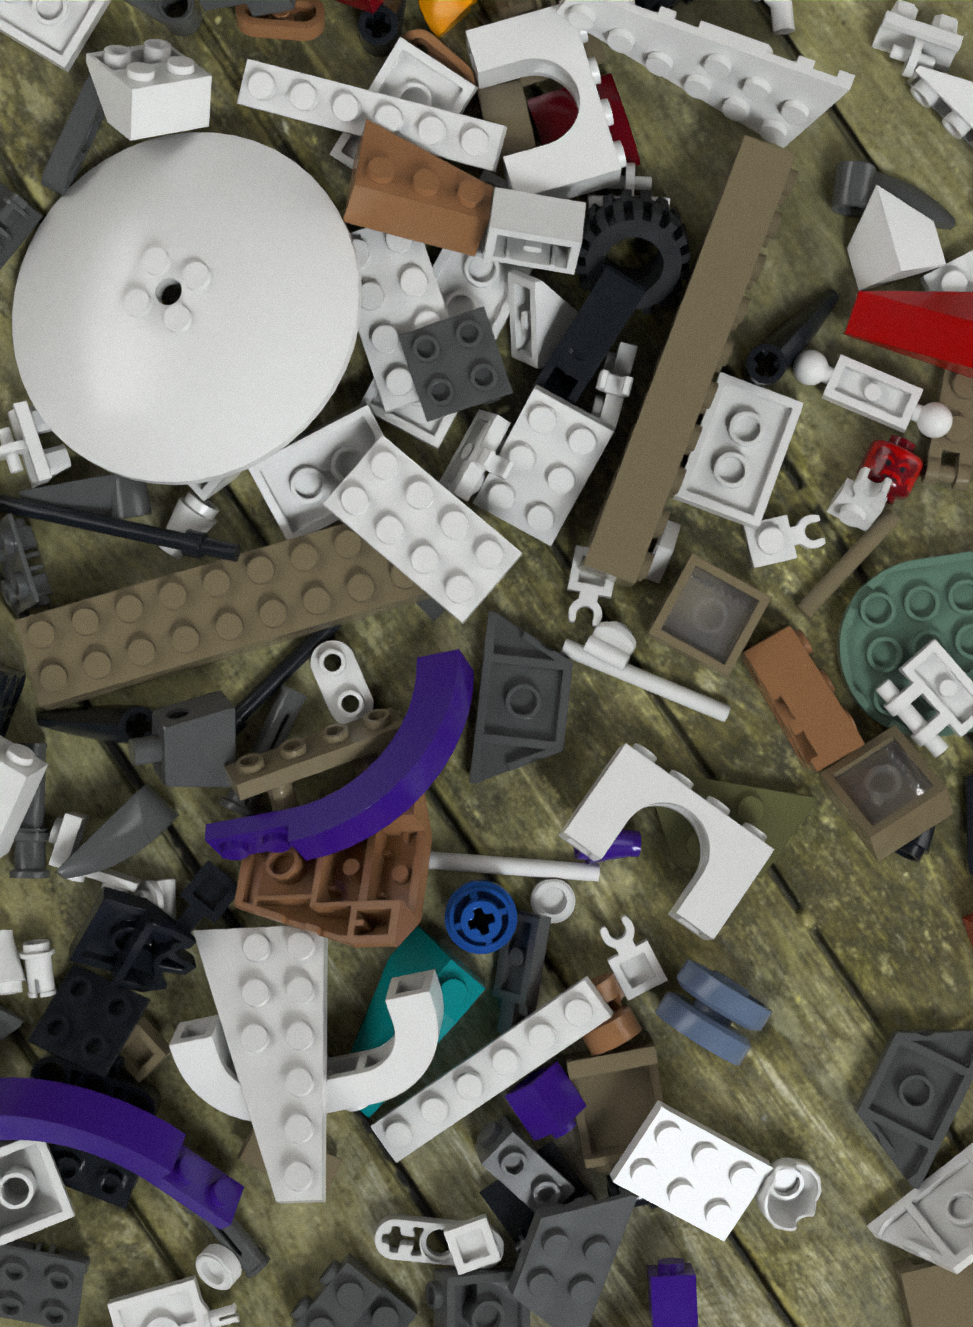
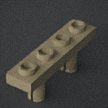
M392 707L388 709H375L367 712L363 718L349 723L329 725L315 735L303 739L294 738L286 740L278 748L264 753L244 755L235 763L224 766L228 783L240 801L267 792L272 812L298 807L293 782L348 762L352 763L355 778L358 777L378 758L376 752L384 750L389 745L403 720Z

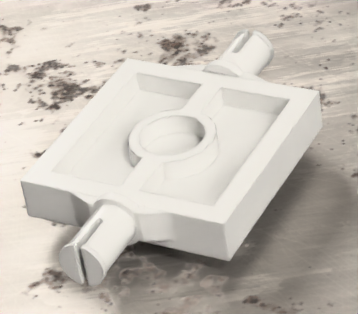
M196 1275L110 1299L107 1304L113 1327H221L240 1322L236 1303L214 1310L209 1309L202 1298Z

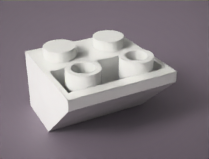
M149 39L144 42V45L131 47L109 45L104 48V51L86 53V63L107 122L130 141L209 127L212 75L195 64L193 59L186 57L172 47L168 41Z
M495 187L482 259L574 275L582 245L586 203Z

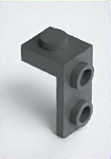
M505 1114L497 1123L495 1121L490 1122L479 1133L474 1148L481 1164L533 1212L540 1207L556 1203L563 1204L574 1193L575 1189L572 1183L523 1139L518 1126Z

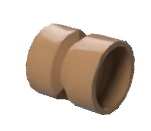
M608 972L591 979V982L614 1012L611 1018L582 1037L591 1056L602 1054L624 1044L642 1030L631 1006L622 1005L621 1001L625 995L613 972Z

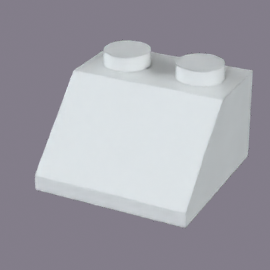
M29 1140L0 1141V1246L74 1217L76 1215L48 1143Z

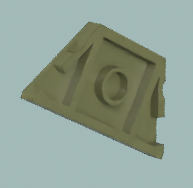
M684 775L694 784L691 789L705 800L708 796L719 800L730 809L731 812L728 816L741 826L745 822L749 823L767 836L765 843L775 850L756 876V878L760 879L816 803V797ZM655 806L671 862L675 865L698 868L700 862V843L691 823L683 815L672 809Z

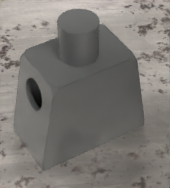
M215 691L156 709L152 713V736L131 738L128 741L131 764L136 766L153 763L154 771L163 784L169 787H231L228 783L224 766L236 762L235 707L222 691Z

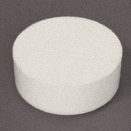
M546 878L535 885L531 893L530 902L534 913L551 917V923H559L566 920L572 914L575 907V895L570 885L564 880Z
M210 1244L196 1258L195 1264L199 1276L207 1285L214 1289L227 1290L241 1276L242 1269L238 1258L223 1245Z

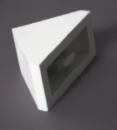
M517 270L508 271L511 357L537 369L545 367L578 312L542 280Z

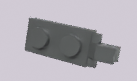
M516 909V929L508 943L500 948L492 995L498 998V1007L500 1008L497 1026L498 1033H504L536 1010L551 917Z

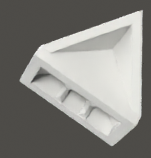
M876 184L847 247L859 291H865L946 265L934 221Z

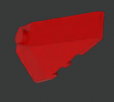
M858 291L844 335L973 379V292Z

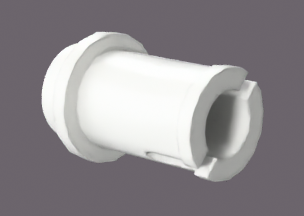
M49 939L26 941L23 943V951L19 953V957L25 961L28 985L27 995L29 998H37L38 993H40V998L52 996L57 992L51 956L56 951L54 947H50Z

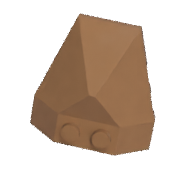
M425 793L391 824L373 836L336 853L307 861L294 847H290L288 851L282 853L267 851L248 855L241 862L234 906L238 909L355 948L399 947L422 919L432 846V832Z

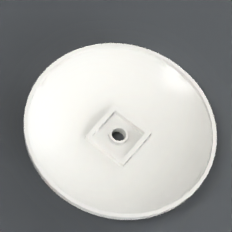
M214 132L172 134L141 142L105 159L77 180L48 212L28 246L20 267L12 309L13 345L22 382L30 400L50 429L72 450L91 463L113 474L152 484L185 485L204 483L239 473L268 459L287 446L309 426L335 392L347 369L360 325L362 290L358 257L351 234L343 221V217L328 194L309 173L275 149L239 136ZM172 284L181 285L182 292L180 298L173 304H162L163 291Z

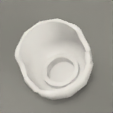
M788 1157L780 1158L770 1163L773 1169L755 1194L756 1203L759 1210L774 1228L795 1231L797 1229L796 1224L800 1219L815 1215L817 1200L822 1192L821 1179L806 1160Z

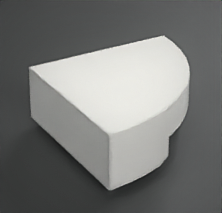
M668 520L662 536L657 539L653 550L655 556L646 579L660 583L674 551L681 527L680 524Z

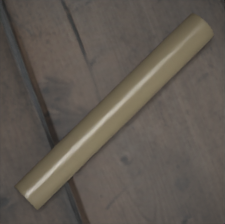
M887 509L796 607L806 617L810 618L900 522L898 516Z

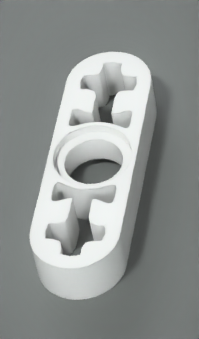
M391 1214L379 1222L375 1233V1245L379 1253L388 1259L455 1266L449 1249L443 1253H436L428 1247L426 1240L432 1231L444 1230L446 1227L463 1221ZM490 1224L502 1258L504 1254L503 1236L497 1227ZM392 1226L401 1227V1235L415 1237L414 1227L422 1228L419 1241L420 1251L412 1250L414 1240L403 1239L400 1240L399 1247L390 1246V1239L383 1237V1234H389ZM497 1261V1262H495V1263H492V1264H489V1265H486V1266L481 1267V1268H482V1269L491 1268V1267L495 1266L499 1261Z

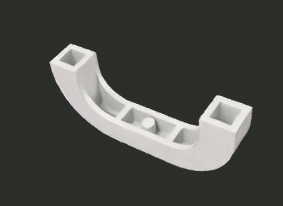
M435 969L391 978L385 1002L395 1034L389 1041L374 1049L327 1058V1113L341 1110L359 1111L368 1105L386 1101L405 1092L422 1077L436 1051L444 1014L443 994ZM219 1015L180 1022L169 1047L184 1080L209 1105L230 1116L251 1121Z

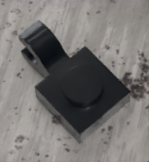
M208 860L180 896L190 905L177 922L190 933L204 915L216 923L235 899L238 882Z

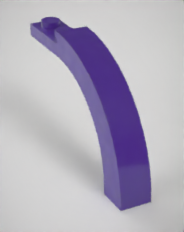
M459 649L417 657L413 696L404 720L389 745L363 773L334 793L306 805L206 824L205 841L223 859L242 860L247 858L248 855L267 851L282 853L288 851L290 847H294L307 861L344 850L373 836L406 812L427 791L453 754L470 710L474 682L473 668Z
M0 1078V1141L29 1140L53 1143L96 1155L137 1174L219 1230L231 1225L244 1186L184 1146L185 1133L147 1111L93 1090L34 1078Z

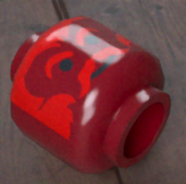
M891 435L889 441L874 440L870 443L857 470V475L861 468L868 467L870 468L868 479L872 482L882 483L887 477L892 479V484L886 496V504L893 505L895 499L904 500L909 497L921 473L923 462L918 455L913 453L916 447L914 443L900 436Z

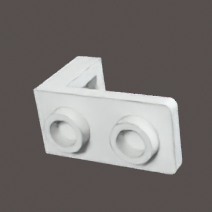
M72 810L66 812L63 819L56 818L49 837V843L55 846L48 865L59 868L80 847L89 815ZM108 868L92 874L68 878L72 881L84 882L85 877L101 881V889L105 886L128 893V890L136 892L140 889V885L143 882L142 879Z

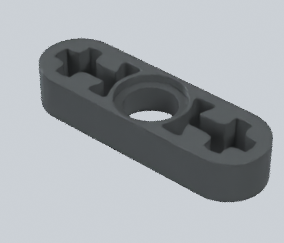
M89 74L42 176V186L63 196L73 185L105 118L91 74Z

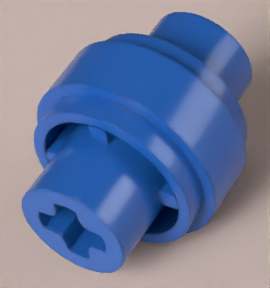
M479 879L466 882L452 893L445 908L447 932L453 942L467 952L488 954L497 951L508 943L516 929L517 910L515 903L508 891L493 881ZM482 908L484 914H489L487 915V924L480 925L477 919H473L475 909Z

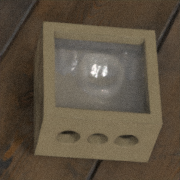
M692 553L686 557L644 634L719 676L728 677L772 597Z
M896 725L820 773L828 798L877 862L953 814L947 787Z

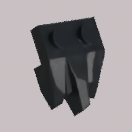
M104 886L69 947V961L111 971L112 985L139 992L161 990L167 988L163 972L186 975L197 967L194 956L185 950L190 949L196 943V938L180 923L147 898Z

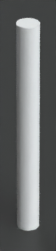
M567 638L560 652L564 657L722 722H725L731 709V706L628 663L624 670L621 671L584 652V645Z
M435 851L430 853L428 868L599 882L600 864L593 863L586 864Z

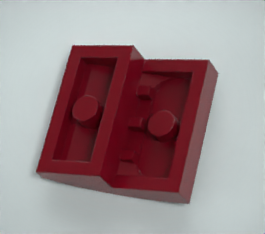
M611 73L601 76V83L597 84L596 88L600 100L607 98L610 103L614 125L608 127L613 142L621 141L626 162L635 163V166L640 165V157L613 76ZM566 88L526 100L528 112L541 146L552 143L564 136L575 123L579 113L573 96Z

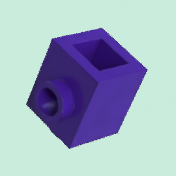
M558 1061L529 1073L504 1096L534 1141L551 1134L554 1139L567 1134L577 1125L574 1118L587 1106Z
M669 1257L659 1259L657 1265H647L649 1319L651 1326L698 1327L696 1274L692 1264L684 1263V1259Z

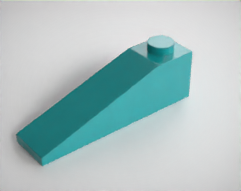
M417 925L388 958L350 1053L377 1048L389 1041L395 1034L385 1002L391 978L432 969L436 970L444 1002L443 1021L438 1043L486 989L485 981L420 925ZM385 1101L368 1105L360 1111L370 1118Z

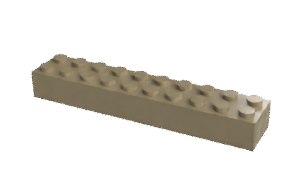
M744 135L735 151L586 547H589L587 555L583 556L578 568L580 571L612 581L614 584L625 588L635 585L636 581L641 582L642 579H646L655 554L647 552L652 539L657 540L658 537L662 536L670 517L671 511L664 509L668 497L673 498L674 494H678L687 471L686 468L680 466L683 455L688 457L690 451H694L703 426L696 424L699 413L704 415L706 409L710 408L718 389L719 383L712 381L715 372L720 373L722 366H726L735 341L728 339L730 330L735 331L738 324L742 323L751 298L743 295L746 288L751 290L754 281L757 282L767 256L760 254L761 247H767L770 239L774 238L783 213L775 211L777 205L782 207L786 196L789 197L799 172L791 168L796 157L795 153L748 135Z
M340 524L241 553L237 562L221 559L15 620L39 707L54 710L302 637L326 628L343 625L431 599V597L348 526Z

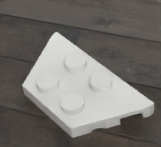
M973 1143L924 1180L919 1190L914 1188L869 1223L867 1227L876 1238L955 1274L960 1273L973 1262Z

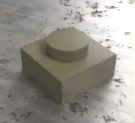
M145 1017L138 1021L120 1052V1055L125 1057L123 1066L138 1083L148 1078L171 1054L169 1043Z

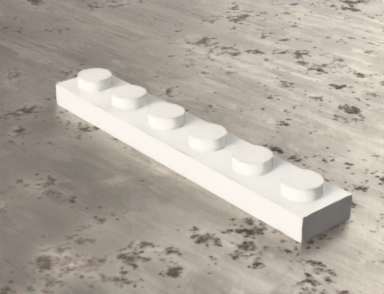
M247 59L237 104L360 137L366 119L436 157L496 172L507 127L504 125Z
M586 976L375 1120L370 1127L397 1163L611 1018L614 1012L588 976Z

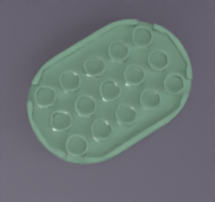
M973 551L915 559L890 566L874 575L862 585L849 602L843 614L837 637V659L840 674L855 703L864 713L880 725L888 729L896 725L903 734L912 735L913 732L898 715L893 717L884 707L886 704L885 700L875 689L888 678L900 691L904 689L910 682L898 669L931 640L936 639L973 681ZM921 695L911 703L926 721L936 714ZM947 725L938 735L941 737L955 735V733Z

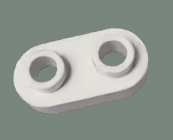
M336 640L326 641L317 646L311 656V669L332 717L342 724L363 718L367 712L373 710L374 701L354 652L347 644ZM330 654H336L341 659V666L337 671L332 672L325 667V659ZM347 695H354L359 700V707L355 712H347L342 706V701Z

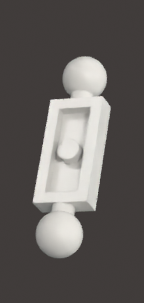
M816 350L801 352L793 362V373L800 383L810 386L820 382L827 384L822 399L904 433L910 420L917 422L920 432L930 438L942 437L951 429L953 416L949 408L938 402H931L924 406L919 404L918 401L924 389L844 355H840L835 368L829 366L826 357Z

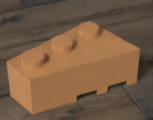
M366 119L354 158L343 221L475 257L489 222L494 187Z
M791 625L784 626L743 649L740 657L802 766L818 772L865 745L857 732L856 724L845 707L840 705L833 694L835 688L830 678L822 668L818 670L809 656L813 650L804 633L800 629L794 632Z

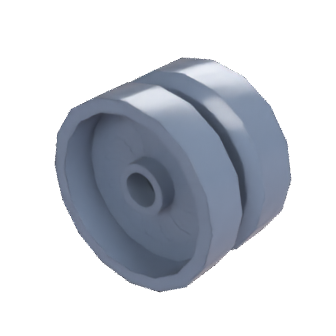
M687 958L676 979L684 990L696 998L695 1001L679 993L666 992L655 1013L663 1021L695 1043L722 1059L740 1066L750 1050L751 1044L744 1034L731 1026L732 1022L750 1031H761L773 1011L750 995L749 990L717 970L712 971L702 964Z

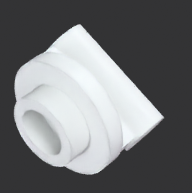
M617 621L600 622L593 634L588 638L583 651L623 671L636 648V640L631 630L623 623Z
M164 878L157 879L156 881H143L140 889L134 895L147 898L176 920L175 879Z

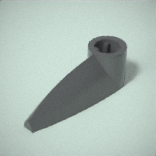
M843 161L836 164L831 210L834 213L861 219L877 184L933 220L937 229L951 230L955 227V218L929 195L907 182L877 172L875 166L867 162Z
M116 474L19 491L20 497L24 499L118 519L152 514L147 483Z
M147 783L56 870V873L63 879H68L112 867L152 843L180 814Z

